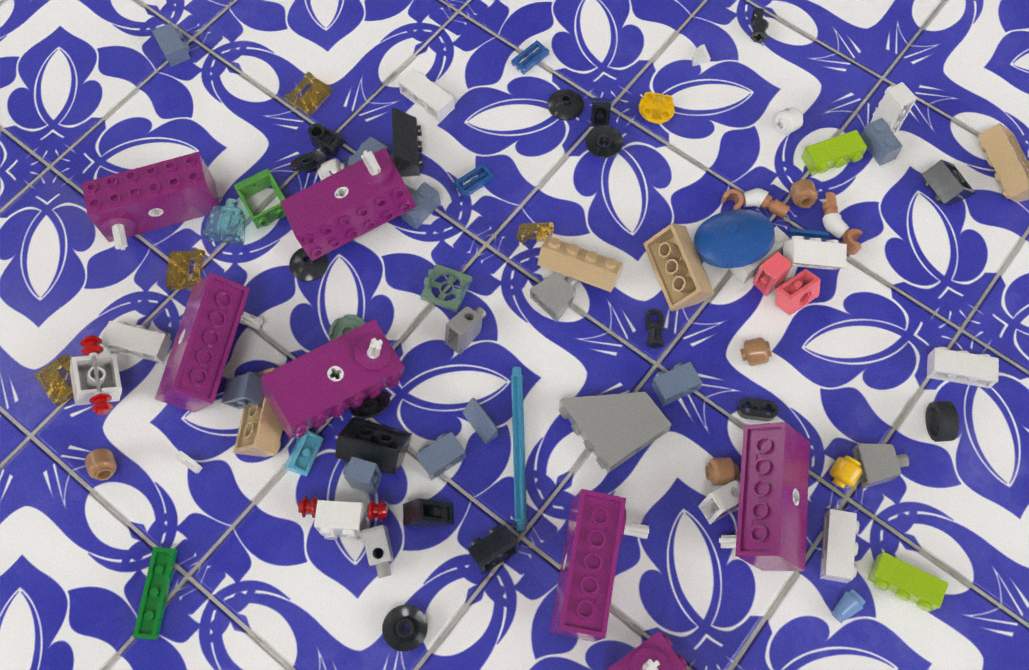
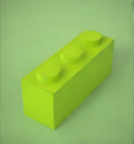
M854 130L807 146L801 158L811 175L822 174L831 168H840L851 161L857 162L861 160L867 146L858 131Z
M885 552L876 556L868 580L873 582L875 587L881 590L888 589L894 592L897 598L904 601L910 600L916 603L918 608L928 612L941 607L949 584Z

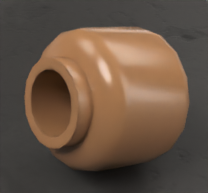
M809 179L798 180L790 188L793 203L798 207H810L818 198L815 184Z
M762 337L746 340L744 348L740 349L743 361L747 360L750 366L768 363L769 357H772L769 341H765Z
M95 449L85 458L87 472L93 479L107 480L117 469L114 455L108 449Z
M730 457L711 458L705 466L706 479L710 480L713 485H726L739 476L738 465L734 464Z

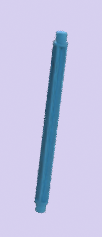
M513 367L511 384L515 523L517 532H525L527 509L523 375L521 374V367Z

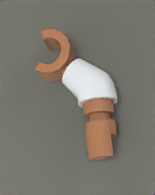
M760 188L743 193L736 189H730L723 194L721 203L733 200L736 203L733 210L740 209L742 205L744 207L756 206L758 208L761 206L764 209L769 208V212L781 218H784L790 209L789 206L777 199L774 201L773 197L768 194V191Z
M827 192L825 193L827 201L822 204L824 212L823 225L826 231L838 239L843 238L841 244H847V254L855 255L862 248L860 242H856V240L863 231L859 229L848 230L849 226L838 213L835 193Z

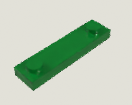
M153 547L133 638L158 640L178 551L176 549Z

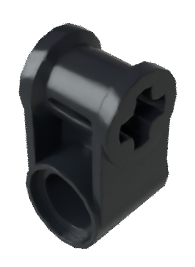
M319 123L312 124L308 128L311 144L331 157H334L336 150L345 143L344 138L340 134L329 130Z

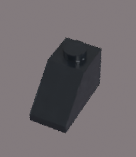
M603 97L593 98L590 127L609 126L612 99Z
M418 498L403 504L404 526L423 528L454 524L453 503Z

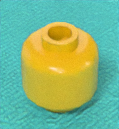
M847 455L845 457H838L829 472L830 476L834 478L832 482L843 489L845 486L854 487L863 473L860 467L861 463Z

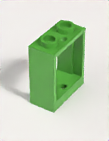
M268 168L233 185L257 229L286 216L281 203L255 215L246 199L272 186L280 202L285 200Z

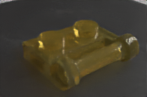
M307 72L304 75V79L290 93H287L284 99L295 108L311 116L333 90L332 87L315 78L312 73ZM309 83L312 84V86L299 99H296L300 92Z
M553 222L521 224L518 227L516 239L519 243H525L527 239H536L538 242H543L548 236H552L554 224Z
M195 249L194 251H170L165 287L168 290L192 289L193 286L200 282L202 260L205 258V251L201 249ZM191 260H194L192 279L188 281Z
M68 354L60 356L34 374L53 404L57 407L74 396L72 386L68 385L58 370L64 367L70 375L71 358Z

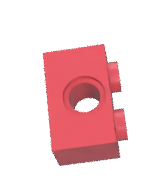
M777 252L760 265L752 283L765 296H768L784 283L792 264L786 256Z
M804 269L776 288L775 305L789 316L819 296L821 279L807 269Z

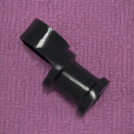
M757 7L754 8L751 18V24H753L752 27L754 29L751 39L753 42L762 43L767 39L766 29L769 26V22L763 19L764 9Z
M651 309L646 313L645 317L646 331H648L646 347L657 349L664 347V341H662L664 316L660 310ZM657 315L660 321L658 323H651L649 316Z

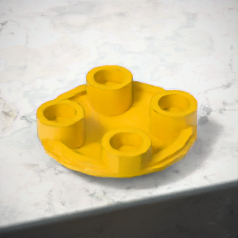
M646 92L640 100L639 112L649 122L655 124L668 122L675 112L673 98L670 95Z

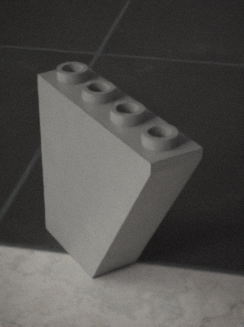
M646 392L563 398L559 403L558 410L565 420L568 418L574 433L577 436L581 435L586 449L590 453L593 451L597 457L598 465L602 469L606 468L609 473L667 433L672 425Z

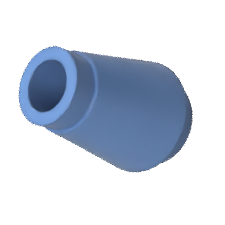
M851 589L849 592L846 591L831 614L842 623L862 610L866 602L857 592Z

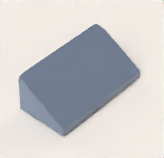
M472 398L463 410V415L482 441L488 444L498 437V428L477 400Z

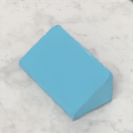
M307 430V434L297 439L284 468L307 477L324 438Z

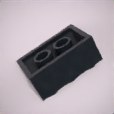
M392 108L393 157L395 166L401 177L420 176V168H423V157L419 156V152H423L422 141H419V136H422L421 125L417 124L416 117L399 109Z
M353 417L338 434L335 457L345 462H350L351 457L376 463L379 470L384 473L396 474L403 463L412 433Z

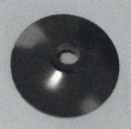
M558 90L548 99L550 114L559 120L575 119L582 113L584 108L583 98L574 90Z
M597 126L591 129L586 136L588 151L599 158L613 157L621 151L623 146L621 133L611 126Z
M322 151L309 152L295 158L290 163V168L293 171L311 173L317 170V167L326 160L327 156Z
M303 248L298 249L292 255L289 267L293 276L298 280L305 282L315 281L327 271L329 262L326 254L309 262H305V260L310 258Z
M381 391V394L373 399L368 397L363 400L360 406L354 409L350 407V412L354 417L360 419L378 416L390 406V396L386 392Z
M400 605L393 608L386 615L382 625V633L386 643L391 648L401 652L412 651L419 647L425 640L428 631L426 617L421 610L412 605ZM404 625L410 626V631L408 633L402 632V627Z

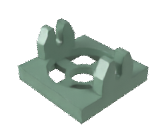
M436 264L433 270L429 269L428 277L424 279L425 288L420 298L457 313L473 280L472 276ZM449 275L447 281L442 283L435 281L440 276ZM455 278L460 281V289L454 288L453 282ZM444 285H450L452 291L450 293H443L441 288ZM432 287L439 289V298H436L432 293ZM451 295L456 296V298L452 300L445 301L446 297H449Z

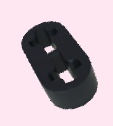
M744 398L737 406V413L740 417L766 422L772 421L779 411L778 406L773 401ZM745 404L751 409L749 413L746 412L745 408H742ZM766 407H769V410L773 412H771L770 415H767V412L762 410H765Z

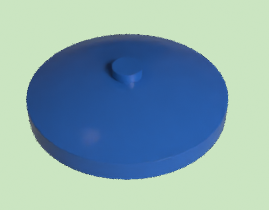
M745 209L729 210L710 217L700 225L694 236L695 249L700 259L711 266L719 268H739L753 264L766 256L775 242V231L772 222L759 212Z

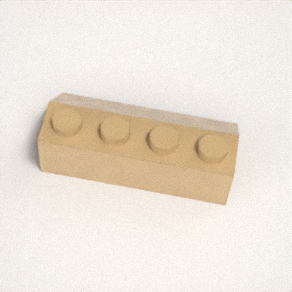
M998 123L978 135L981 140L979 146L984 152H987L989 157L986 160L992 168L994 167L996 171L994 176L999 183H1002L1004 196L1016 203L1029 200V163L1014 133L1001 123Z
M671 223L643 243L670 311L699 304L715 294L686 226Z
M550 236L546 238L541 246L537 263L538 266L612 292L623 271V263L613 258L604 257L596 252L585 250L577 245L569 244Z
M270 368V369H267V370L258 372V374L260 375L259 377H261L262 375H264V374H266V373H268V372H270V371H272V370H274V369H276V368ZM264 395L262 404L243 409L233 453L260 457L277 455L281 446V434L284 429Z

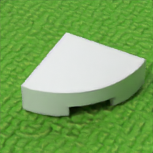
M704 44L699 46L692 57L693 66L710 62L711 58Z
M180 451L176 455L177 459L194 473H199L203 469L184 452Z

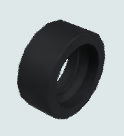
M933 401L929 403L926 409L925 421L930 438L935 442L955 440L959 432V417L954 404L950 401Z

